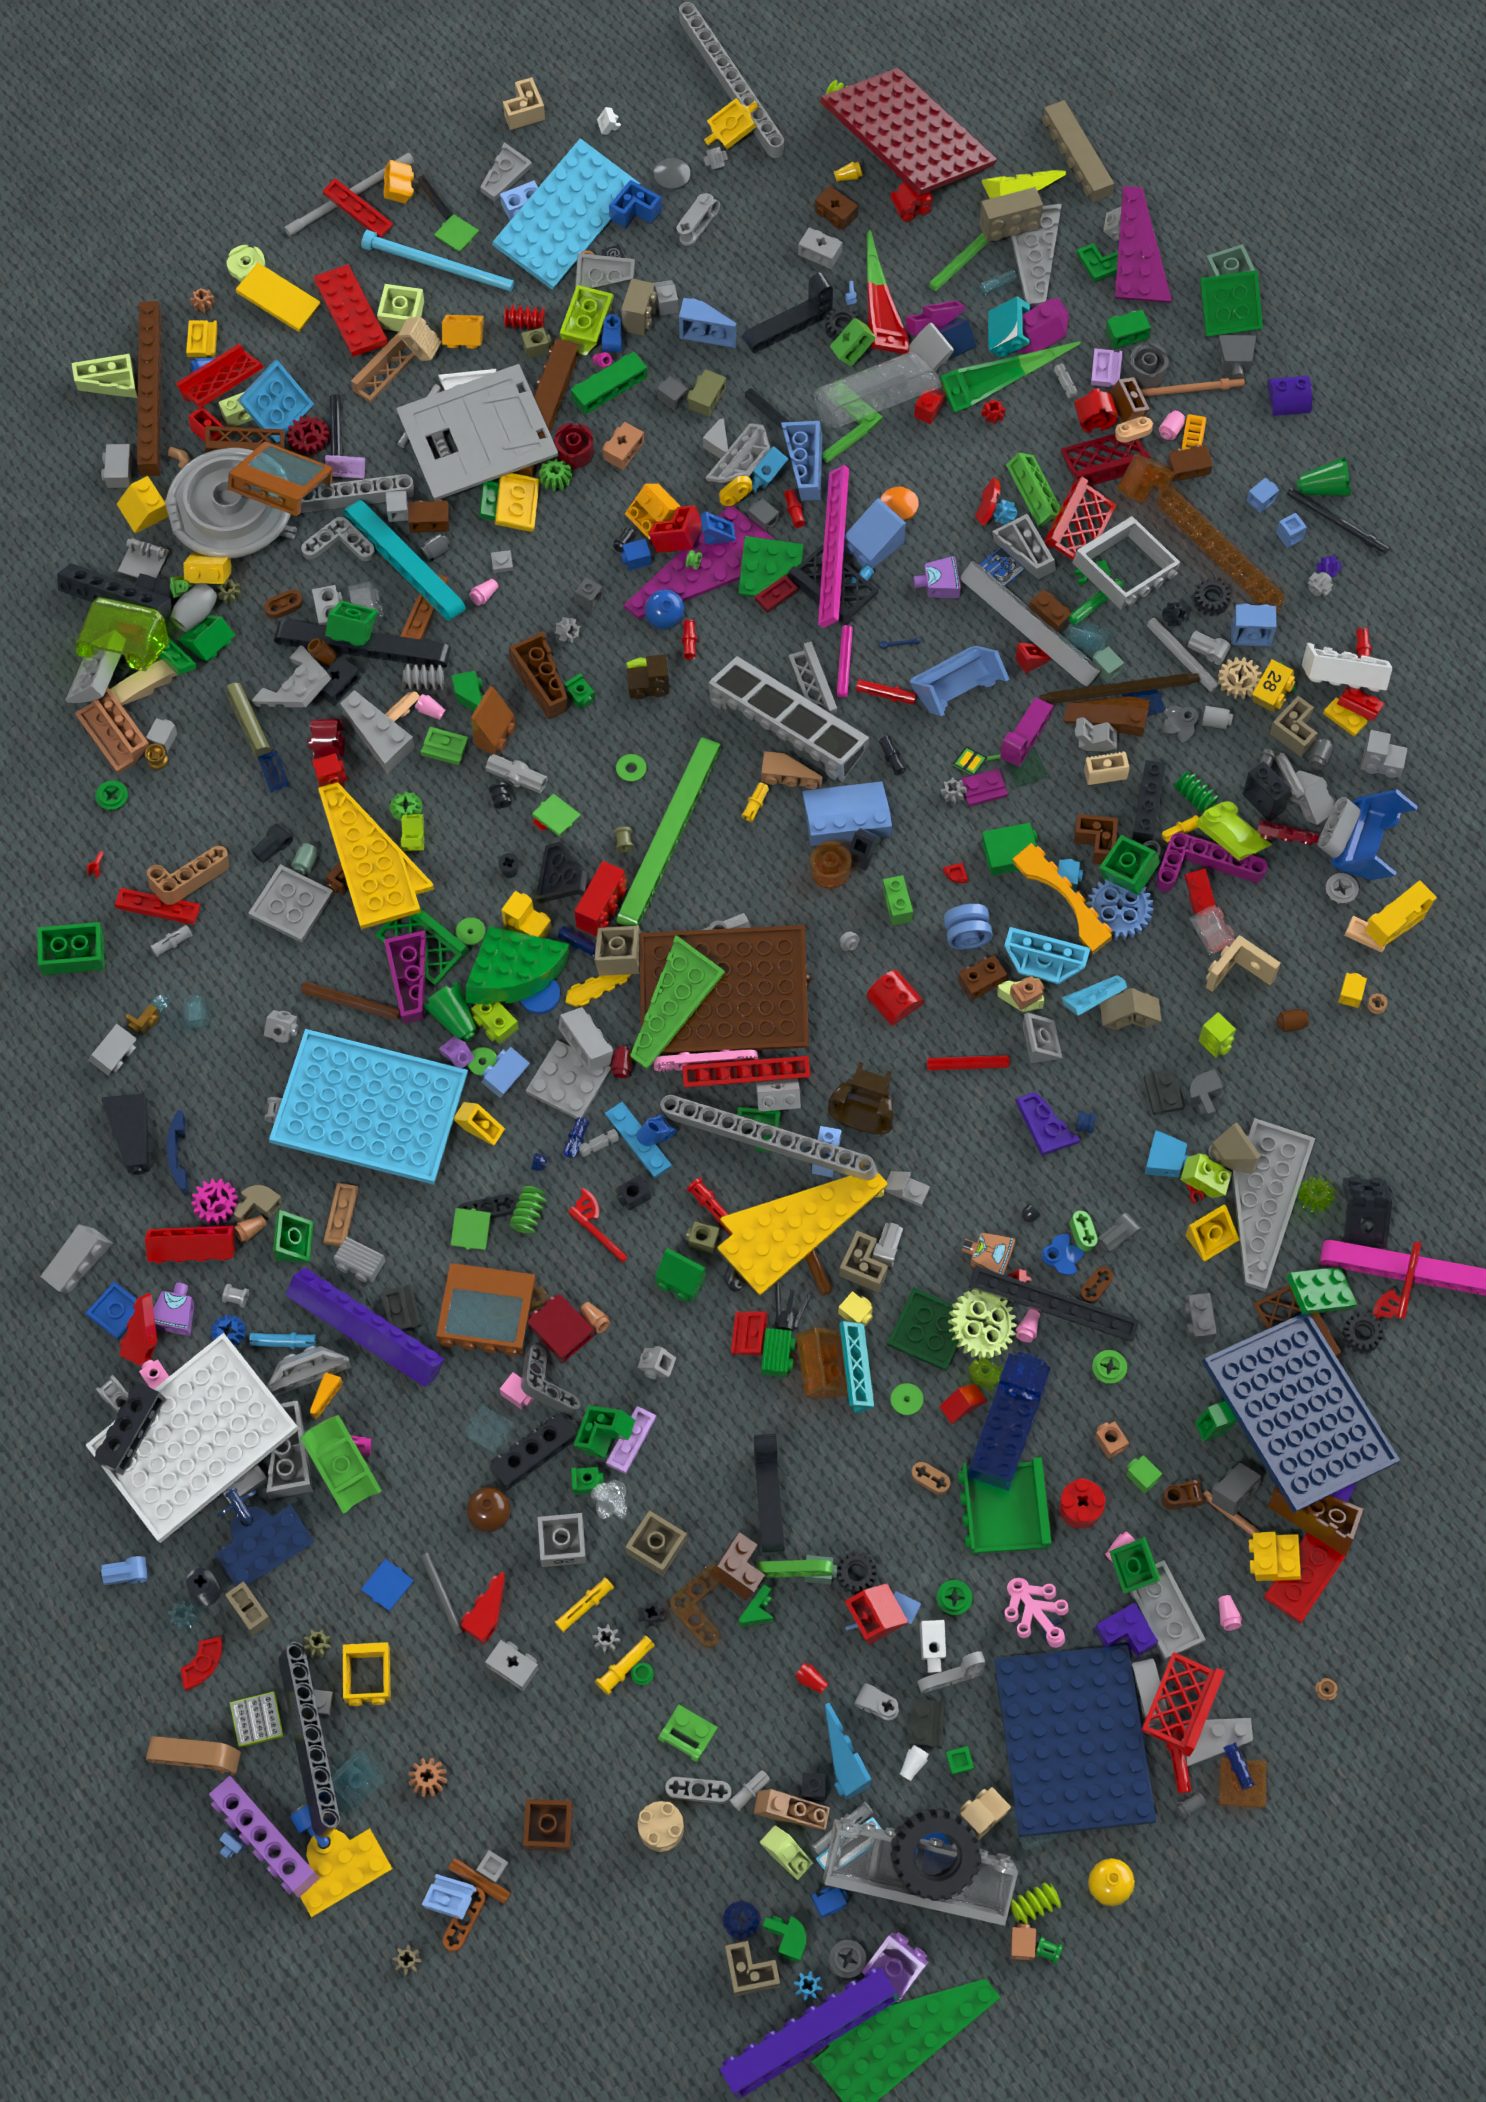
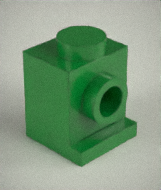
M581 673L564 683L566 695L578 709L590 706L595 700V692L583 679Z
M598 1467L571 1468L574 1495L600 1493V1486H604L603 1472L599 1473ZM584 1477H592L590 1481H584Z

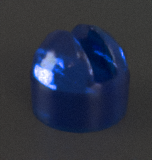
M535 1153L531 1170H544L546 1166L542 1165V1163H548L546 1157Z

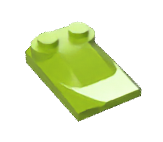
M579 285L576 286L560 331V337L562 340L579 344V354L586 356L597 345L604 326V319L612 308L613 294Z
M1229 801L1221 802L1207 809L1198 819L1196 826L1239 861L1272 845L1265 838L1260 837L1256 830L1237 815L1238 808L1234 803Z

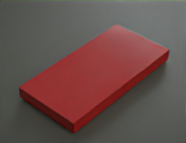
M1308 1532L1299 1544L1301 1579L1275 1580L1263 1597V1599L1300 1624L1346 1557Z

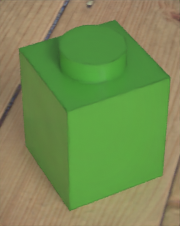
M1144 1455L1139 1460L1137 1458L1133 1459L1127 1466L1128 1472L1126 1476L1144 1494L1162 1477V1473Z

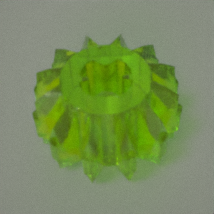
M1311 1176L1309 1181L1304 1180L1302 1182V1187H1299L1298 1193L1301 1194L1298 1199L1304 1202V1208L1311 1206L1310 1210L1314 1212L1317 1207L1321 1213L1324 1207L1329 1208L1331 1206V1201L1334 1200L1335 1196L1332 1194L1334 1187H1328L1329 1180L1322 1182V1177L1320 1176L1316 1181Z

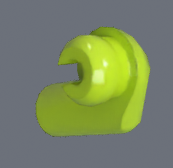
M640 657L626 662L627 668L646 666V658Z

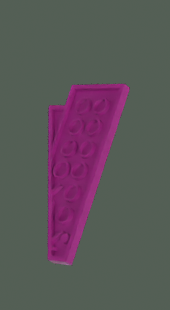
M728 506L718 517L733 523L735 541L707 545L704 532H700L693 548L681 550L624 604V609L639 620L645 617L644 608L649 596L658 590H672L685 602L740 580L744 537L749 536L774 540V538L735 507ZM691 550H694L695 553H702L701 563L697 570L693 569L692 566L690 568L686 567L687 556Z

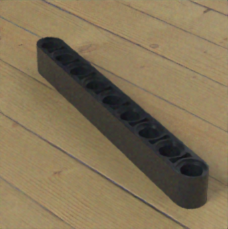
M289 620L278 621L274 636V642L278 645L284 644V646L297 648L301 645L307 649L308 644L313 639L319 638L323 639L338 654L343 652L342 654L359 657L362 655V657L382 658L381 660L401 661V663L419 665L420 663L421 666L430 667V665H433L435 668L441 665L442 669L447 667L451 650L449 645L441 642L372 632L364 646H355L350 642L343 640L335 641L331 637L325 636L327 626Z
M291 1642L279 1656V1666L312 1829L317 1836L325 1838L338 1826L340 1816L306 1652L300 1643Z

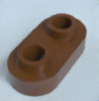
M288 590L268 599L264 604L266 615L276 619L298 610L303 604L302 595L297 590Z

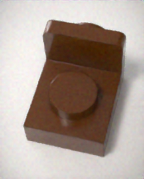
M339 861L325 877L328 884L327 887L333 890L335 894L339 893L344 896L346 891L342 883L346 881Z

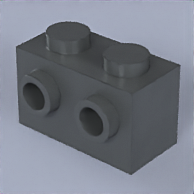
M1239 1463L1234 1469L1228 1470L1221 1482L1215 1483L1212 1488V1503L1234 1516L1260 1490L1261 1476L1242 1463Z

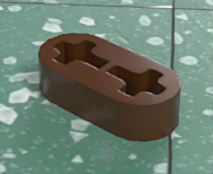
M1100 1267L1095 1270L1081 1289L1080 1297L1083 1302L1094 1304L1100 1299L1112 1283L1113 1274L1110 1269ZM1106 1274L1108 1281L1103 1280L1098 1284L1099 1275ZM1095 1287V1288H1096V1290H1095V1292H1094V1296H1095V1297L1090 1296V1297L1088 1298V1297L1086 1296V1294H1087L1086 1290L1090 1292V1291L1092 1290V1288Z

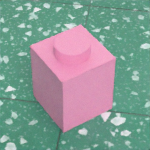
M513 1372L501 1386L500 1393L504 1398L522 1410L525 1405L529 1406L534 1398L523 1392L521 1388L522 1378Z

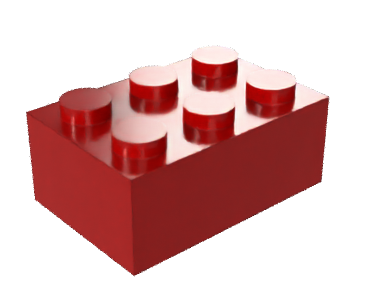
M602 861L574 911L577 929L597 937L598 928L608 927L610 916L616 914L619 900L624 899L628 888H626L625 870Z

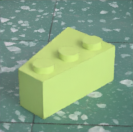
M129 354L72 363L74 381L79 391L138 398L133 363Z

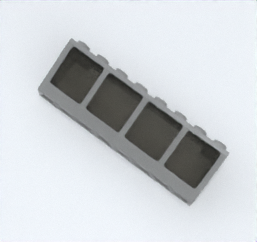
M738 656L709 682L710 700L715 707H722L725 710L729 707L734 710H740L745 717L750 720H756L766 730H772L780 739L790 741L795 748L800 751H806L814 760L824 762L825 772L833 780L838 779L842 782L869 747L868 736Z

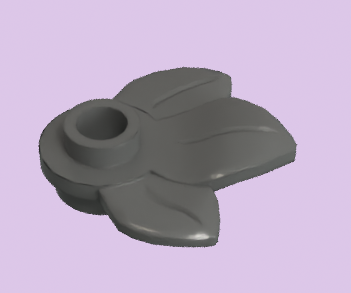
M1171 706L1164 710V714L1168 719L1163 723L1162 732L1165 734L1178 733L1181 743L1188 741L1195 733L1194 725L1199 719L1197 710L1193 707L1181 708L1179 706ZM1190 713L1192 714V717L1190 719H1186L1185 715Z

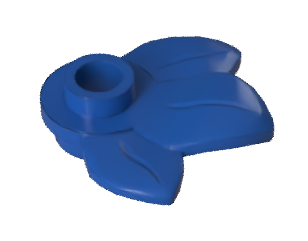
M1069 1234L1056 1236L1052 1244L1045 1247L1042 1251L1043 1262L1049 1266H1054L1059 1273L1064 1275L1076 1274L1077 1269L1074 1263L1078 1262L1084 1255L1083 1250L1069 1244ZM1054 1253L1056 1258L1051 1259L1048 1255Z

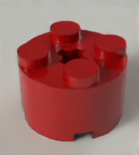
M905 182L898 186L899 190L896 193L893 191L890 195V200L898 215L905 223L912 221L916 215L921 214V216L929 214L931 212L930 207L934 202L930 192L918 195Z
M1093 389L1088 395L1074 402L1081 429L1086 433H1093L1092 429L1101 428V431L1107 430L1117 422L1116 417H1118L1112 395L1108 392Z
M1084 1478L1069 1483L1064 1488L1059 1502L1060 1514L1065 1523L1078 1529L1094 1526L1100 1520L1105 1507L1106 1499L1101 1488L1094 1482ZM1079 1502H1080V1503L1085 1502L1086 1505H1082V1506L1080 1507V1506L1078 1505V1503H1079Z

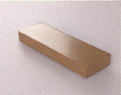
M337 1183L323 1241L324 1244L340 1247L348 1236L358 1186Z

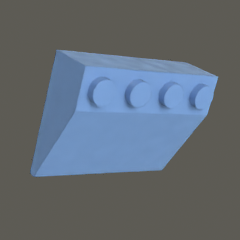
M882 781L802 791L810 846L852 841L854 833L859 828L878 835L880 838L891 837L892 823Z

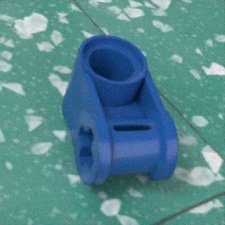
M609 314L604 319L602 352H622L621 319L615 314Z
M661 1114L647 1119L637 1132L636 1138L642 1145L651 1146L668 1141L676 1134L677 1130L672 1128L666 1121V1116Z

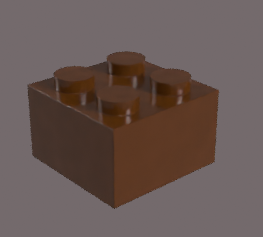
M526 1799L523 1838L525 1851L571 1852L572 1801Z

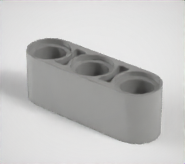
M1341 797L1336 801L1317 842L1318 847L1332 858H1337L1344 851L1361 813L1360 808L1348 798Z
M1154 1659L1131 1663L1137 1696H1140L1138 1700L1143 1718H1146L1160 1684ZM1165 1699L1158 1701L1157 1705L1160 1711H1167ZM1169 1715L1163 1716L1165 1722H1169ZM1159 1718L1150 1720L1148 1727L1161 1724Z

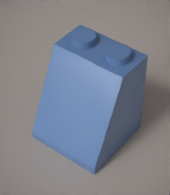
M878 498L844 535V550L850 555L853 554L862 567L868 565L873 569L904 544L906 523Z

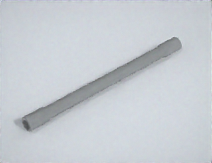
M410 153L395 160L408 165L414 163ZM385 168L353 186L350 190L359 195L384 180ZM330 200L302 218L286 225L284 230L291 237L338 206Z

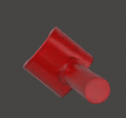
M99 851L94 862L87 864L88 876L91 873H95V878L100 876L99 864L104 854L102 851Z
M1185 1183L1191 1194L1189 1197L1191 1203L1196 1204L1195 1194L1200 1197L1201 1201L1204 1199V1194L1200 1190H1195V1188Z

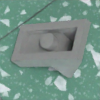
M891 1171L886 1181L888 1186L884 1189L889 1194L922 1207L930 1186L911 1179V1172Z

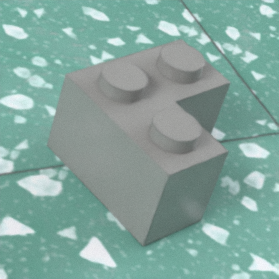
M1371 730L1364 749L1361 770H1365L1370 774H1385L1389 778H1400L1404 769L1407 748L1389 744L1391 734Z
M1298 771L1295 774L1304 789V795L1296 798L1290 792L1288 800L1300 805L1306 821L1318 825L1329 817L1334 806V800L1329 795L1327 783L1322 777Z

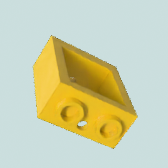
M388 1642L343 1645V1699L345 1703H349V1706H361L362 1702H371L372 1705H383L385 1701H391L390 1646ZM383 1657L384 1693L351 1694V1658Z

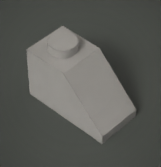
M673 281L654 283L660 316L679 313L678 297Z

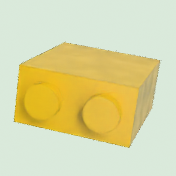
M191 553L183 563L184 580L188 583L224 584L231 574V558L210 557L199 553Z

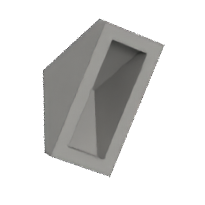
M719 419L703 437V448L720 459L728 451L724 419Z

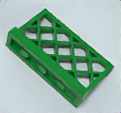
M421 908L420 913L409 916V924L398 925V919L386 922L375 934L383 943L385 939L383 935L387 930L395 929V937H398V929L409 928L411 934L413 933V927L424 928L427 939L425 978L434 986L441 982L462 957L465 958L470 953L466 945ZM437 939L439 941V949L428 950V940ZM451 951L456 955L451 961L443 962V952ZM439 953L440 962L429 963L428 954ZM440 966V974L433 979L429 975V967Z

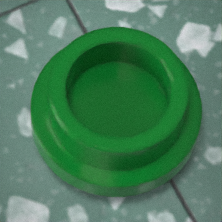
M638 1663L633 1667L631 1677L636 1684L644 1686L652 1681L654 1672L649 1664Z

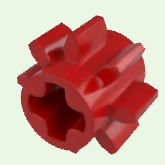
M991 399L988 404L984 403L981 416H986V423L991 422L996 425L997 421H1003L1006 408L1001 407V401L998 402Z

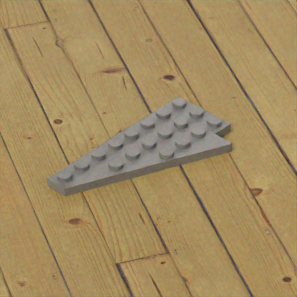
M1254 1118L1247 1138L1260 1155L1256 1171L1253 1174H1248L1231 1169L1244 1284L1265 1292L1315 1138Z

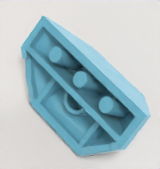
M1012 927L1009 928L1004 946L1018 974L1029 977L1033 976V978H1039L1040 980L1060 984L1083 970L1090 952L1088 947Z

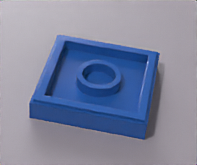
M113 1282L85 1314L115 1339L119 1340L128 1330L126 1326L134 1314L135 1309H133V1306L137 1299L116 1282Z

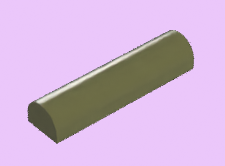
M232 683L227 685V698L255 758L259 759L269 755L271 748L241 684Z

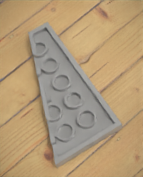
M1061 204L1043 206L1040 228L1034 231L1019 233L1016 236H1010L1024 300L1030 304V308H1035L1044 303L1047 298Z

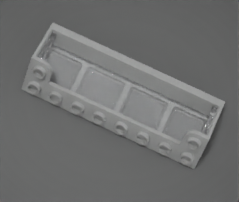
M849 1818L834 1819L823 1876L825 1885L1005 1926L1018 1870L1010 1856L1001 1853L994 1856L988 1854L986 1850L979 1849L981 1854V1862L978 1863L979 1872L973 1876L972 1880L974 1882L970 1887L966 1885L962 1889L964 1892L960 1895H957V1893L951 1895L952 1899L945 1900L944 1898H939L938 1901H931L930 1898L926 1897L923 1899L914 1892L911 1893L901 1883L895 1873L890 1858V1852H892L891 1840L895 1838V1829H876L877 1826L870 1823L859 1825ZM930 1838V1841L921 1839L914 1850L916 1865L920 1870L931 1875L945 1872L953 1865L956 1859V1844L953 1843L952 1846L943 1844L942 1840Z

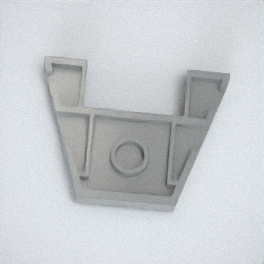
M300 645L290 657L294 664L299 665L294 674L282 684L277 693L262 688L251 701L257 707H261L262 704H267L269 707H275L277 704H283L285 707H307L331 678L308 651Z

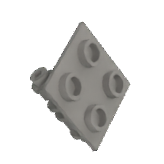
M134 538L128 539L126 546L129 548L118 572L138 578L140 573L157 578L169 550Z

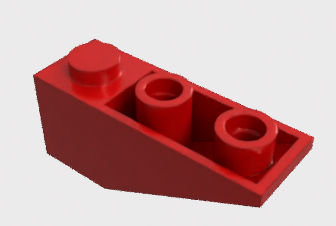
M150 1293L137 1298L133 1306V1309H135L134 1314L129 1319L126 1326L128 1328L127 1333L120 1342L121 1350L119 1356L139 1366L151 1360L157 1344L152 1294Z
M503 1572L491 1579L488 1584L490 1588L485 1594L481 1593L478 1596L474 1609L471 1612L467 1611L461 1620L462 1630L482 1645H485L498 1628L506 1580Z

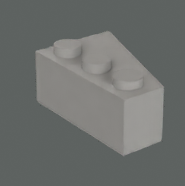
M1028 514L992 531L994 542L1037 579L1056 571L1055 561Z
M78 1225L40 1277L59 1292H71L77 1286L78 1281L113 1243L95 1228Z

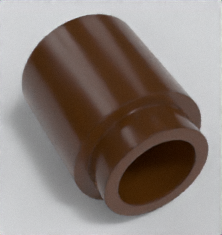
M315 638L308 644L309 654L322 666H328L336 660L337 652L323 639Z
M1306 1010L1282 1011L1276 1017L1277 1027L1282 1029V1032L1303 1030L1304 1027L1309 1025Z

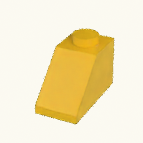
M464 1102L453 1118L465 1131L493 1146L505 1130L500 1123L476 1103Z

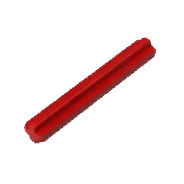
M1007 1055L928 1058L926 1063L927 1070L1008 1068L1010 1059Z

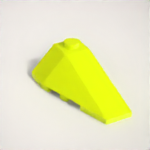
M1066 171L1034 172L1033 176L1031 174H1018L1016 179L1015 177L1005 176L983 179L982 184L991 199L1036 187L1038 191L1065 176Z

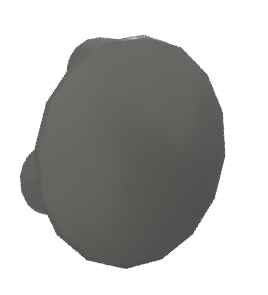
M667 158L660 161L653 171L657 184L664 187L667 191H674L684 186L691 178L690 168L687 163L676 158Z

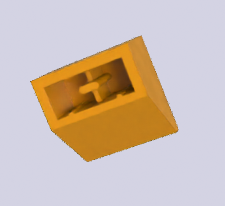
M645 484L625 515L651 540L649 533L653 523L672 520L676 508L681 506L659 484Z

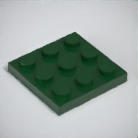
M913 1287L890 1335L887 1346L946 1372L959 1343L958 1339L952 1340L953 1336L956 1335L955 1332H949V1329L954 1327L953 1324L948 1323L949 1320L954 1318L949 1312L955 1309L951 1303Z

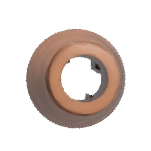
M262 1215L237 1223V1226L234 1227V1233L240 1242H248L267 1224Z
M590 1302L583 1304L580 1308V1312L587 1323L594 1329V1332L602 1333L609 1327V1317Z

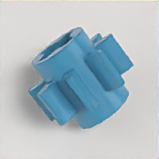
M1001 500V504H996L997 506L993 512L996 518L995 522L1006 525L1009 521L1015 520L1017 516V510L1014 507L1015 503Z
M812 1971L805 1977L800 1973V1982H794V1986L799 1987L795 1995L799 1996L802 1994L804 2002L807 2001V1997L811 1996L816 2000L815 1992L822 1991V1987L817 1986L821 1978L817 1977L814 1979ZM805 1981L808 1984L813 1983L812 1991L808 1989L803 1990Z

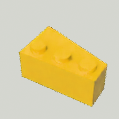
M1419 880L1395 901L1388 904L1379 914H1373L1367 922L1369 924L1364 931L1380 948H1383L1421 922L1437 897Z

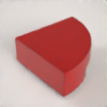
M963 863L943 867L944 874L951 881L961 884L968 883Z

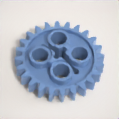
M1105 880V885L1098 882V889L1092 888L1093 895H1088V901L1090 902H1087L1086 906L1088 908L1092 907L1099 915L1097 919L1102 924L1105 922L1112 930L1111 935H1115L1116 941L1119 936L1126 940L1128 934L1134 938L1135 931L1141 934V927L1147 928V922H1151L1152 916L1150 914H1153V908H1151L1153 900H1149L1151 894L1145 893V886L1139 895ZM1111 895L1115 897V899L1108 900L1105 897ZM1132 897L1136 901L1129 902L1126 900V898ZM1110 914L1113 918L1106 919L1104 915ZM1131 916L1134 920L1127 921L1124 917Z

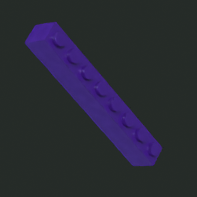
M303 1268L293 1275L285 1296L422 1386L426 1387L436 1379L444 1358L440 1357L435 1351L428 1349L418 1340L402 1332L400 1328L388 1323L383 1317L376 1315L367 1309L366 1306L350 1298L348 1294L336 1289L331 1283L324 1281L311 1270Z

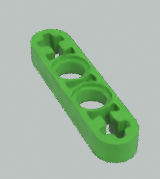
M827 1560L757 1562L756 1569L767 1578L831 1576L833 1562Z

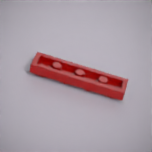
M336 178L323 190L324 196L366 229L376 232L377 237L383 238L393 227L392 222Z
M121 888L115 901V909L194 925L200 912V904L180 900L177 903L168 905L162 902L157 895Z

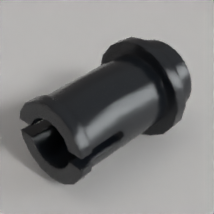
M626 527L620 537L614 540V549L618 552H623V545L630 543L636 536L635 531Z

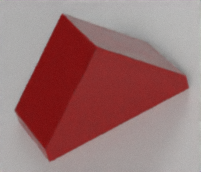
M1019 643L1016 648L1015 660L1026 674L1052 660L1036 644Z
M972 1384L958 1388L939 1408L952 1425L988 1401L978 1386Z

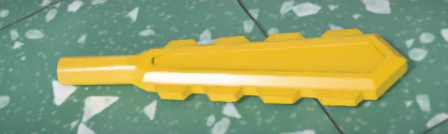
M632 974L592 977L585 980L584 984H575L567 991L565 1003L574 1007H583L592 998L597 999L603 995V992H610L615 989L617 984L622 985L626 983Z

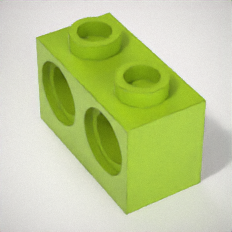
M1218 1012L1203 1025L1199 1042L1215 1058L1220 1054L1224 1056L1232 1048L1231 1044L1235 1039L1236 1029Z

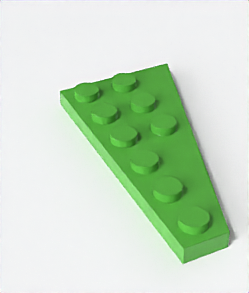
M677 935L674 938L666 965L660 975L649 1010L645 1015L643 1026L630 1055L633 1060L647 1070L725 974L723 969Z

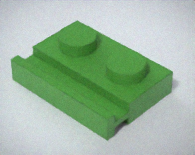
M430 727L424 741V746L421 749V755L460 765L461 758L469 741L468 737Z

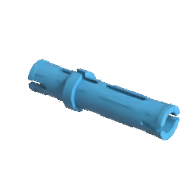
M292 1332L291 1334L250 1333V1340H252L250 1347L309 1348L316 1346V1341H314L316 1334L301 1335L297 1334V1332Z

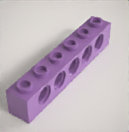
M231 1776L209 1793L210 1797L214 1800L210 1803L219 1814L223 1811L227 1815V1818L224 1819L233 1830L236 1827L240 1830L241 1834L238 1835L246 1846L250 1843L255 1848L253 1854L260 1862L264 1859L269 1864L267 1870L275 1879L280 1876L284 1881L280 1885L289 1895L293 1892L299 1898L319 1880L316 1873ZM234 1802H239L235 1809L230 1810V1806ZM253 1818L251 1824L243 1826L246 1819ZM267 1834L264 1841L257 1842L260 1835ZM276 1850H281L277 1858H271ZM291 1866H295L294 1872L287 1875L286 1870Z

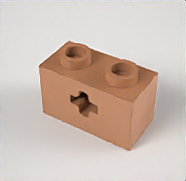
M624 422L621 427L616 428L611 440L604 444L602 449L604 460L624 470L644 444V432Z

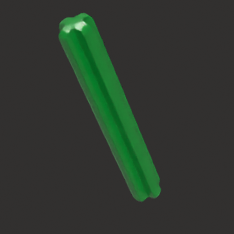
M1118 578L1113 580L1122 589L1123 581H1120ZM1099 591L1070 614L1069 622H1072L1073 625L1078 624L1109 598L1102 591Z

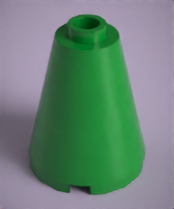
M1346 457L1301 474L1300 479L1297 480L1298 491H1302L1303 495L1351 496Z
M458 982L452 983L454 987L450 989L448 986L443 987L428 998L429 1004L424 1002L423 1006L456 1038L467 1042L475 1036L474 1032L477 1029L462 989Z

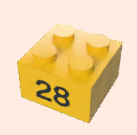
M1271 659L1252 693L1253 702L1274 713L1277 708L1281 709L1286 700V692H1291L1296 682L1294 681L1293 670Z

